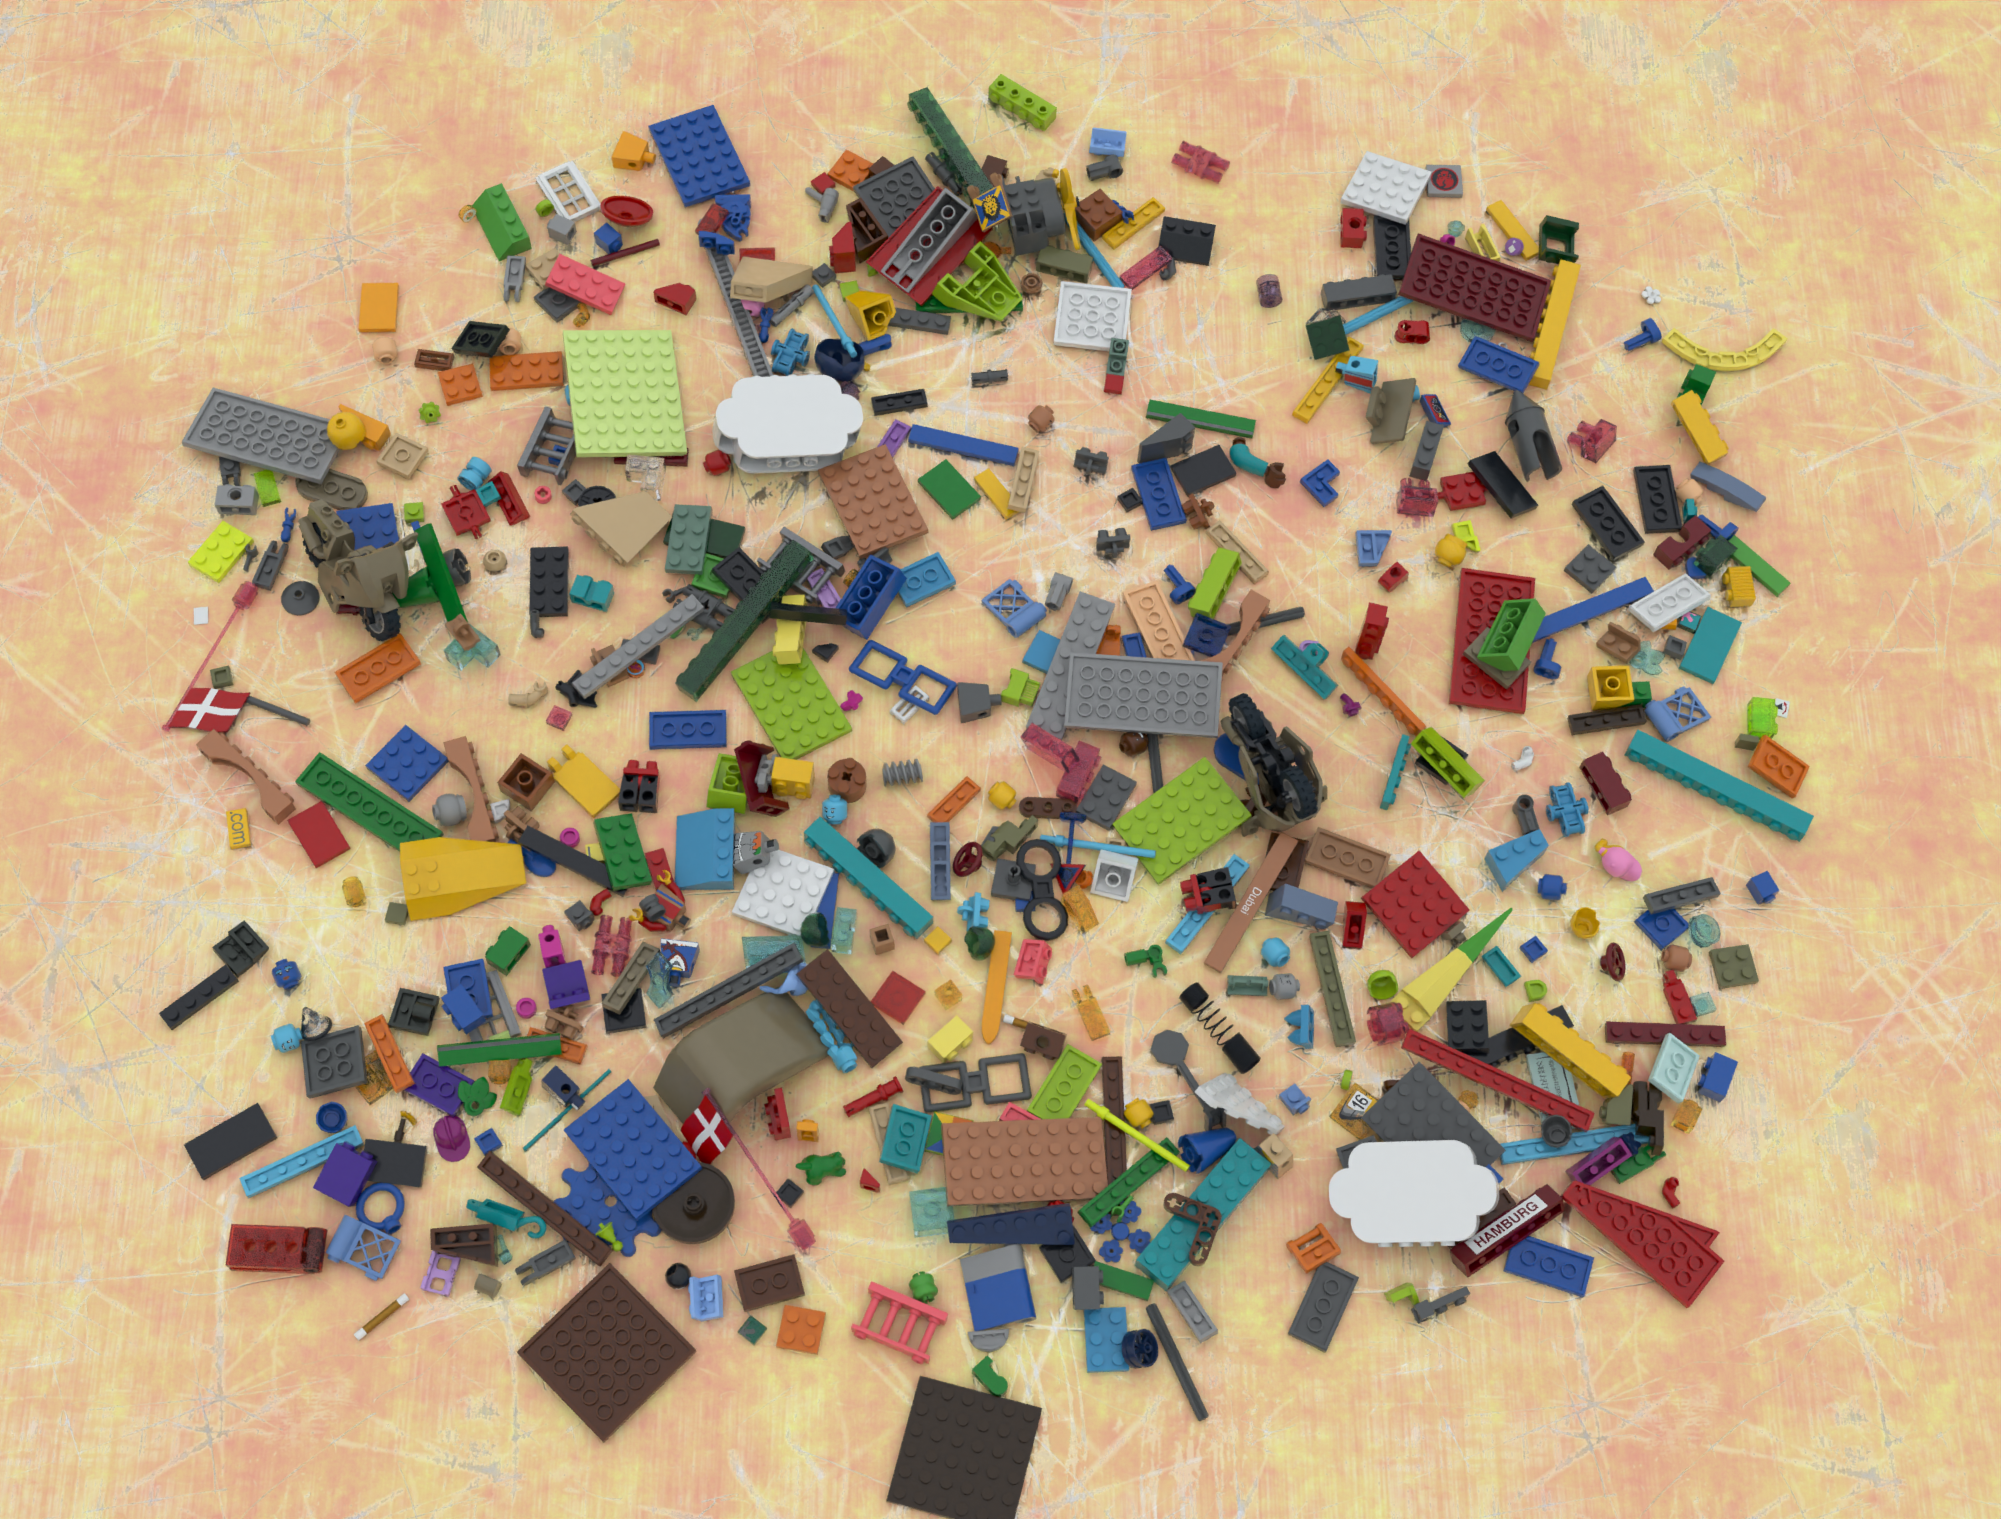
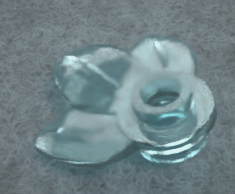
M1650 641L1641 642V650L1631 659L1630 664L1636 669H1642L1647 674L1658 675L1662 673L1659 664L1663 661L1665 654L1651 649Z

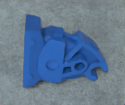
M750 194L715 195L716 209L719 210L722 229L733 239L742 241L740 233H744L746 237L749 236L747 228L751 218Z

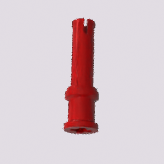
M893 1077V1080L884 1085L879 1084L876 1090L844 1105L843 1108L848 1118L881 1100L887 1101L889 1097L899 1092L903 1093L904 1091L897 1077Z

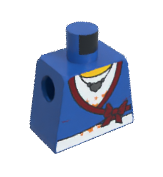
M661 938L662 975L669 976V986L679 987L681 977H691L700 952L698 942Z

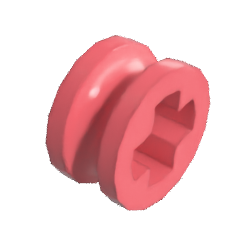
M539 486L535 489V499L538 503L546 504L551 500L552 495L549 487ZM541 492H545V497H541Z

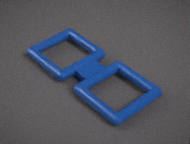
M869 640L850 665L849 671L885 690L894 682L902 686L898 693L900 698L937 715L956 689L957 683L923 665H918L915 670H912L905 666L907 663L905 656L873 640ZM871 649L898 661L885 681L858 668ZM921 673L948 686L935 706L908 693Z

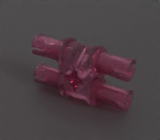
M1184 140L1179 147V151L1192 156V158L1188 159L1175 153L1171 161L1172 164L1184 168L1187 173L1190 172L1199 176L1200 179L1206 178L1217 184L1221 181L1223 174L1209 167L1214 166L1226 172L1230 165V161L1217 156L1216 152H1210L1202 148V146H1194Z
M605 915L600 916L599 930L595 933L594 950H592V956L594 957L592 974L597 975V970L599 975L604 974L606 958L614 959L612 976L617 977L618 971L619 977L623 972L625 961L629 959L630 942H632L630 931L633 921L629 918L625 921V917H621L618 934H611L613 917L607 915L606 920ZM614 943L615 945L610 949L609 947Z

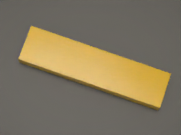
M1152 197L1133 212L1134 220L1128 218L1129 224H1126L1123 220L1104 233L1102 239L1113 250L1165 212V207Z
M1502 200L1486 208L1488 214L1508 239L1518 238L1523 242L1524 248L1521 256L1525 261L1539 255L1538 245Z

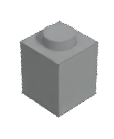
M558 214L553 219H550L547 224L549 237L566 245L570 243L577 232L574 221Z

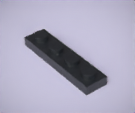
M225 964L159 1014L169 1028L173 1030L239 981Z

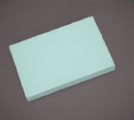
M1668 1033L1664 1037L1648 1081L1679 1104L1684 1100L1700 1055L1674 1035Z

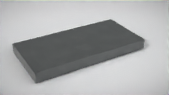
M1328 1262L1317 1267L1288 1335L1326 1353L1359 1277Z

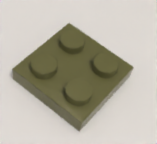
M1749 944L1709 951L1719 989L1758 983L1759 979Z

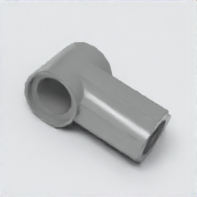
M1055 572L1045 606L1054 611L1060 610L1066 593L1068 594L1071 589L1072 577Z

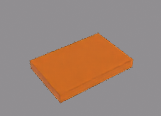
M1763 735L1747 767L1789 797L1794 798L1810 766L1767 735Z

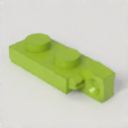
M527 1058L519 1059L517 1066H514L500 1105L501 1109L515 1116L521 1114L533 1078L531 1077V1072H529L533 1061Z

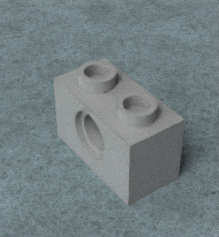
M218 485L215 507L219 514L256 515L259 495L256 488L251 485Z

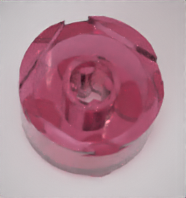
M1390 1002L1368 1008L1367 1015L1370 1014V1020H1367L1368 1030L1374 1042L1378 1041V1046L1404 1040L1409 1026L1404 1021L1401 1003Z

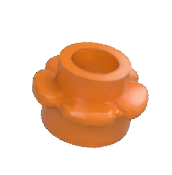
M1081 870L1075 879L1076 884L1080 885V888L1086 889L1093 882L1092 872Z

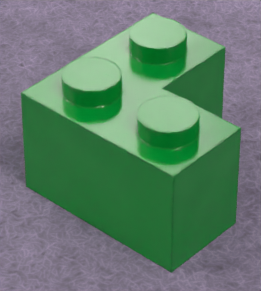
M1696 364L1693 370L1689 369L1681 386V389L1684 391L1683 393L1679 392L1677 398L1692 390L1694 394L1697 393L1699 395L1702 406L1716 371Z

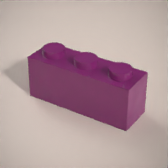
M1612 1137L1565 1172L1571 1181L1576 1180L1592 1185L1631 1157L1632 1154L1621 1138Z

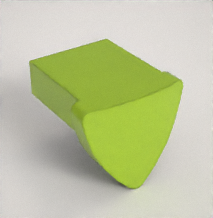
M1404 1283L1384 1293L1387 1301L1393 1303L1407 1296L1413 1306L1419 1303V1298L1412 1283Z

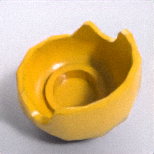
M1581 907L1572 915L1570 926L1574 934L1579 938H1593L1599 931L1600 921L1596 918L1595 910L1589 907Z

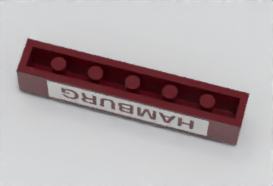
M1548 1184L1537 1189L1533 1194L1519 1201L1517 1205L1504 1211L1495 1220L1488 1222L1473 1237L1456 1244L1450 1249L1453 1264L1467 1278L1563 1213L1565 1211L1563 1198Z

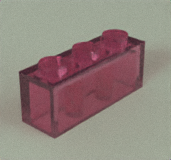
M1033 723L1020 736L1027 749L1066 773H1069L1080 760L1073 747Z
M1080 740L1078 741L1057 787V797L1071 799L1076 805L1080 799L1083 800L1087 792L1085 786L1087 783H1091L1094 777L1092 771L1094 767L1099 766L1102 758L1099 756V748Z

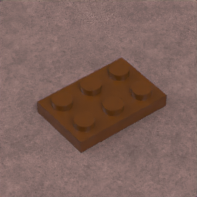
M1271 832L1266 856L1278 838V833ZM1294 838L1298 840V843L1270 890L1275 891L1284 884L1299 888L1309 841Z
M795 1254L734 1270L744 1312L805 1296Z

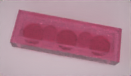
M1159 246L1121 274L1120 280L1129 289L1133 290L1171 262L1172 256Z

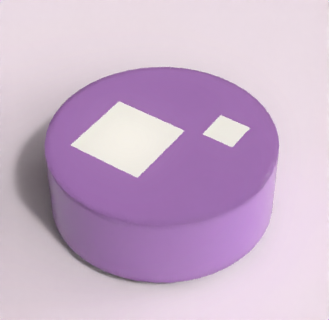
M1510 238L1505 244V251L1512 256L1520 255L1524 248L1523 242L1518 238Z

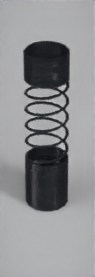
M1199 982L1190 985L1181 993L1179 999L1192 1014L1199 1013L1197 1017L1198 1022L1207 1020L1204 1024V1029L1213 1028L1210 1033L1212 1038L1220 1036L1217 1040V1045H1224L1222 1051L1241 1074L1251 1070L1260 1061L1261 1057L1258 1056L1240 1032L1226 1042L1218 1043L1221 1037L1234 1024L1230 1025L1223 1032L1212 1036L1215 1028L1227 1016L1215 1025L1205 1028L1208 1021L1220 1011V1008L1207 1018L1199 1020L1202 1012L1214 1001H1211L1199 1011L1192 1012L1200 1007L1209 998V995Z

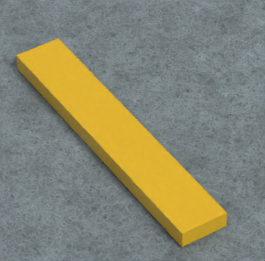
M1351 337L1347 338L1350 351L1335 354L1294 409L1292 416L1308 424L1344 375L1335 372L1337 363L1347 364L1351 356H1358L1364 348L1362 343Z

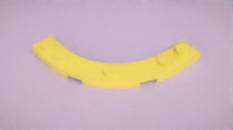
M1673 328L1662 339V343L1677 355L1693 364L1713 370L1736 371L1756 366L1769 359L1786 343L1788 338L1773 328L1761 341L1742 352L1719 351V353H1714L1694 343L1677 329Z

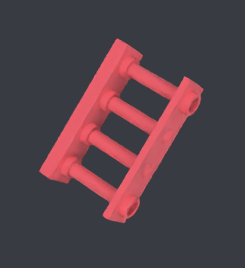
M871 1281L868 1293L871 1294L870 1297L872 1299L860 1326L856 1324L851 1326L854 1336L862 1340L868 1338L911 1356V1360L918 1364H923L924 1362L929 1364L930 1356L925 1354L936 1327L940 1324H946L948 1313ZM885 1300L890 1302L889 1305L891 1307L880 1333L877 1334L868 1330V1327L879 1301ZM904 1308L909 1310L910 1316L899 1341L896 1342L887 1338V1335L898 1310ZM923 1316L928 1318L929 1324L918 1350L906 1346L917 1318Z

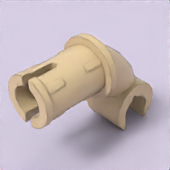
M536 681L533 685L535 691L531 694H509V706H526V708H529L530 705L548 693L545 681L541 688H539Z

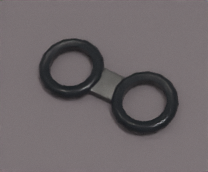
M1030 840L1020 847L1016 857V865L1020 867V874L1031 882L1033 899L1027 903L1023 911V922L1025 928L1032 936L1039 940L1049 941L1060 937L1068 926L1067 910L1058 899L1054 898L1052 880L1057 877L1061 869V857L1055 846L1046 840ZM1032 848H1043L1051 855L1053 868L1048 874L1042 876L1035 875L1027 869L1024 862L1025 854ZM1040 904L1053 906L1060 916L1058 928L1051 932H1042L1037 929L1031 919L1034 907Z

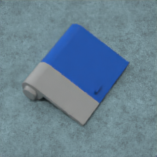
M1004 1244L1005 1247L960 1259L974 1331H983L1013 1322L1026 1323L1036 1319L1020 1244Z

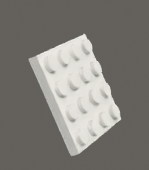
M1366 151L1341 198V204L1356 209H1363L1365 212L1406 225L1431 178L1432 172Z
M1061 281L1053 345L1110 351L1111 338L1126 340L1132 289Z
M781 850L770 852V862L768 865L749 872L732 910V915L805 940L835 870Z

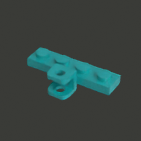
M1282 635L1271 648L1323 699H1327L1339 686L1319 667L1329 656V651L1320 643H1311L1302 651L1286 635Z

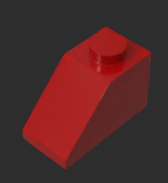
M681 283L661 287L653 292L655 302L684 315L688 314L696 301L695 289L690 285Z
M1345 901L1343 947L1362 948L1367 916L1366 905L1363 902Z

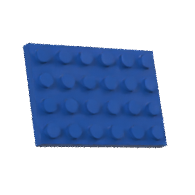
M714 105L648 126L684 207L713 199L715 195H725L750 186V180Z
M629 1079L564 1129L567 1136L637 1221L703 1169Z

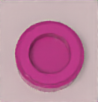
M566 828L560 834V841L574 848L579 844L580 836L576 829Z
M522 998L516 1004V1011L521 1018L529 1019L536 1014L537 1006L531 998Z

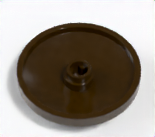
M698 1162L703 1169L652 1209L655 1221L662 1232L677 1242L700 1244L710 1241L722 1233L732 1219L735 1209V1196L732 1185L719 1169L710 1164Z

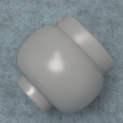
M444 794L436 799L435 805H432L434 819L439 820L443 826H453L458 824L460 820L465 821L467 818L466 805L462 795Z

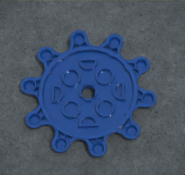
M589 1161L587 1169L582 1172L572 1168L565 1169L561 1177L570 1186V1193L564 1198L555 1199L554 1202L594 1234L601 1229L599 1226L601 1222L603 1225L612 1222L616 1241L622 1242L623 1248L620 1250L623 1256L631 1257L635 1254L636 1246L634 1239L638 1234L645 1233L651 1237H656L661 1233V1229L652 1217L653 1211H649L637 1221ZM609 1196L617 1199L614 1206L609 1207L605 1204ZM599 1237V1238H600L602 1241H604L607 1245H612V1243H610V1242L606 1241L605 1239Z

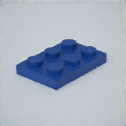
M483 959L443 967L447 993L462 984L484 1017H494Z

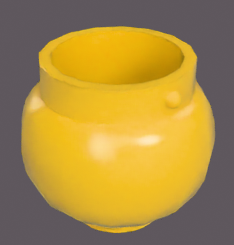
M1446 534L1444 539L1442 538L1435 547V555L1438 557L1437 562L1449 568L1452 565L1457 566L1461 564L1466 556L1465 549L1468 544L1453 535Z

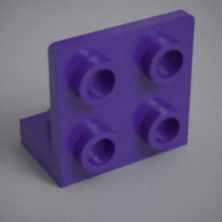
M581 960L543 968L542 972L550 1009L590 1000Z

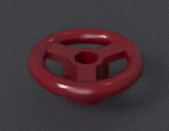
M969 842L959 849L953 861V871L957 876L966 877L981 867L983 850L979 843ZM972 847L976 848L977 856L972 854ZM965 853L963 860L959 863L960 858Z
M1612 942L1607 946L1606 955L1601 956L1600 963L1603 971H1608L1613 980L1621 981L1626 970L1625 957L1621 947L1617 943ZM1617 968L1620 969L1618 975L1615 973Z

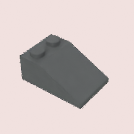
M1179 413L1140 443L1137 462L1144 463L1162 458L1179 456L1183 452H1188L1193 446L1195 426Z

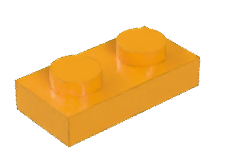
M804 1119L802 1122L797 1121L798 1141L818 1142V1123H814L813 1120Z

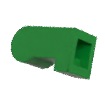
M987 1355L972 1369V1374L991 1395L1003 1397L1007 1393L1008 1383L1004 1377L998 1376L991 1368L993 1361Z

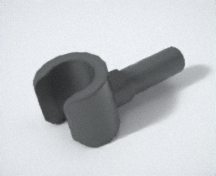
M250 544L245 546L247 557L243 568L244 571H248L252 558L258 555L256 545L253 550H250Z
M685 586L675 591L665 589L662 594L663 596L671 594L670 597L666 598V601L671 603L675 600V596L683 593L687 587Z

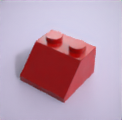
M847 222L832 238V246H829L830 267H834L835 273L856 272L851 222Z

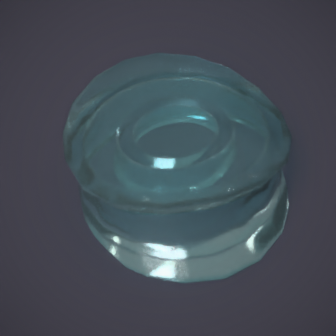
M1701 914L1693 916L1689 920V935L1695 945L1703 948L1719 941L1720 928L1717 921L1711 916Z

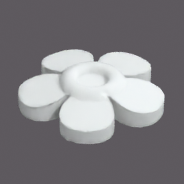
M1650 286L1646 287L1645 291L1641 294L1644 299H1647L1646 301L1649 304L1661 301L1659 297L1660 291L1657 289L1653 290Z

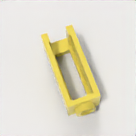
M1481 224L1479 232L1473 234L1472 228H1468L1465 239L1468 241L1473 253L1484 256L1478 244L1480 241L1488 258L1499 262L1501 257L1485 224Z

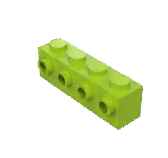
M1002 74L989 86L988 98L992 102L998 103L1007 111L1018 115L1020 119L1026 120L1035 128L1045 131L1056 119L1057 107Z
M1218 547L1216 553L1212 555L1211 563L1205 569L1201 583H1198L1196 593L1188 603V609L1192 617L1208 622L1213 621L1242 564L1239 552Z
M1432 727L1422 730L1411 742V745L1463 798L1474 794L1484 783L1485 780Z

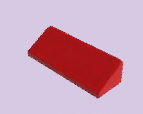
M500 471L488 481V483L491 481L494 483L502 498L498 500V503L510 526L530 517L508 473Z

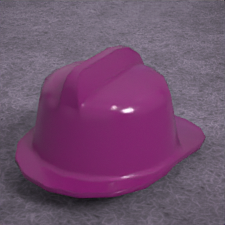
M450 1115L440 1118L433 1128V1135L440 1156L450 1162L464 1159L470 1150V1140L463 1120L458 1116L452 1117Z

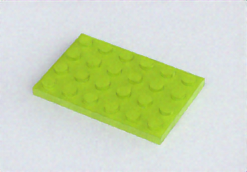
M804 648L802 650L801 663L778 664L777 658L773 656V651L731 671L734 681L781 758L797 760L852 732L851 725Z
M1204 757L1113 822L1112 826L1122 839L1125 840L1128 847L1156 851L1155 858L1136 857L1139 858V861L1159 885L1241 826L1252 815L1207 758Z

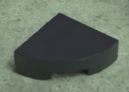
M833 643L817 645L813 648L812 653L828 663L839 647Z

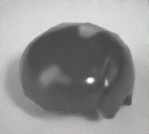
M1560 1115L1547 1117L1541 1124L1543 1141L1554 1148L1566 1146L1572 1138V1128L1569 1121Z

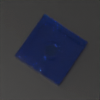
M1196 613L1183 647L1213 657L1221 653L1231 626Z

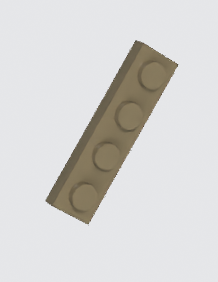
M645 942L641 943L603 1000L602 1007L619 1015L621 1014L660 955L659 948Z

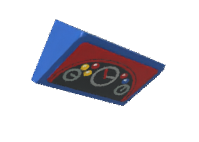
M1421 395L1420 403L1429 421L1444 427L1450 426L1451 422L1437 395Z

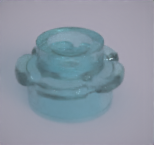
M1458 220L1448 223V233L1454 237L1460 236L1462 231L1465 230V226Z

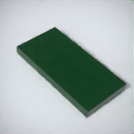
M673 514L663 540L665 545L669 544ZM711 519L706 553L723 559L726 558L735 549L740 547L745 527Z

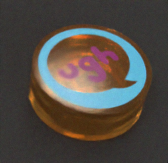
M638 659L627 667L628 675L631 678L642 677L645 673L644 662Z

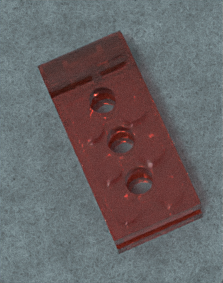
M231 1224L225 1265L231 1271L296 1274L321 1273L328 1230L319 1227H309L306 1229L305 1227ZM256 1245L254 1250L249 1251L251 1246ZM277 1246L273 1252H269L272 1247ZM297 1247L295 1252L290 1253L292 1248Z

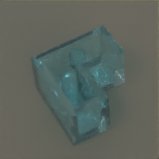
M472 625L470 626L481 640L476 643L475 647L464 651L456 639H454L444 649L447 661L461 671L473 658L489 668L501 655L498 645Z

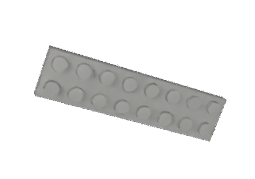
M1081 591L1079 592L1027 722L1026 729L1062 741L1067 729L1064 728L1070 652L1097 653L1115 608L1114 603Z

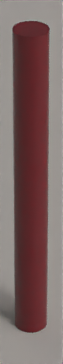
M658 239L590 261L592 267L660 246Z

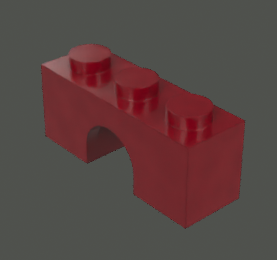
M1695 515L1682 526L1679 535L1685 542H1677L1669 536L1657 546L1653 555L1668 570L1674 565L1677 567L1683 562L1686 555L1691 556L1697 550V546H1703L1708 542L1711 529Z

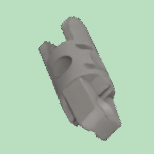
M773 754L771 761L767 760L766 755L761 756L755 778L759 792H767L769 784L772 783L771 776L775 757H779L777 754Z

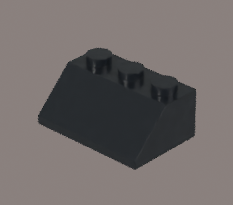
M1164 216L1157 257L1164 259L1173 257L1176 261L1209 266L1216 225Z

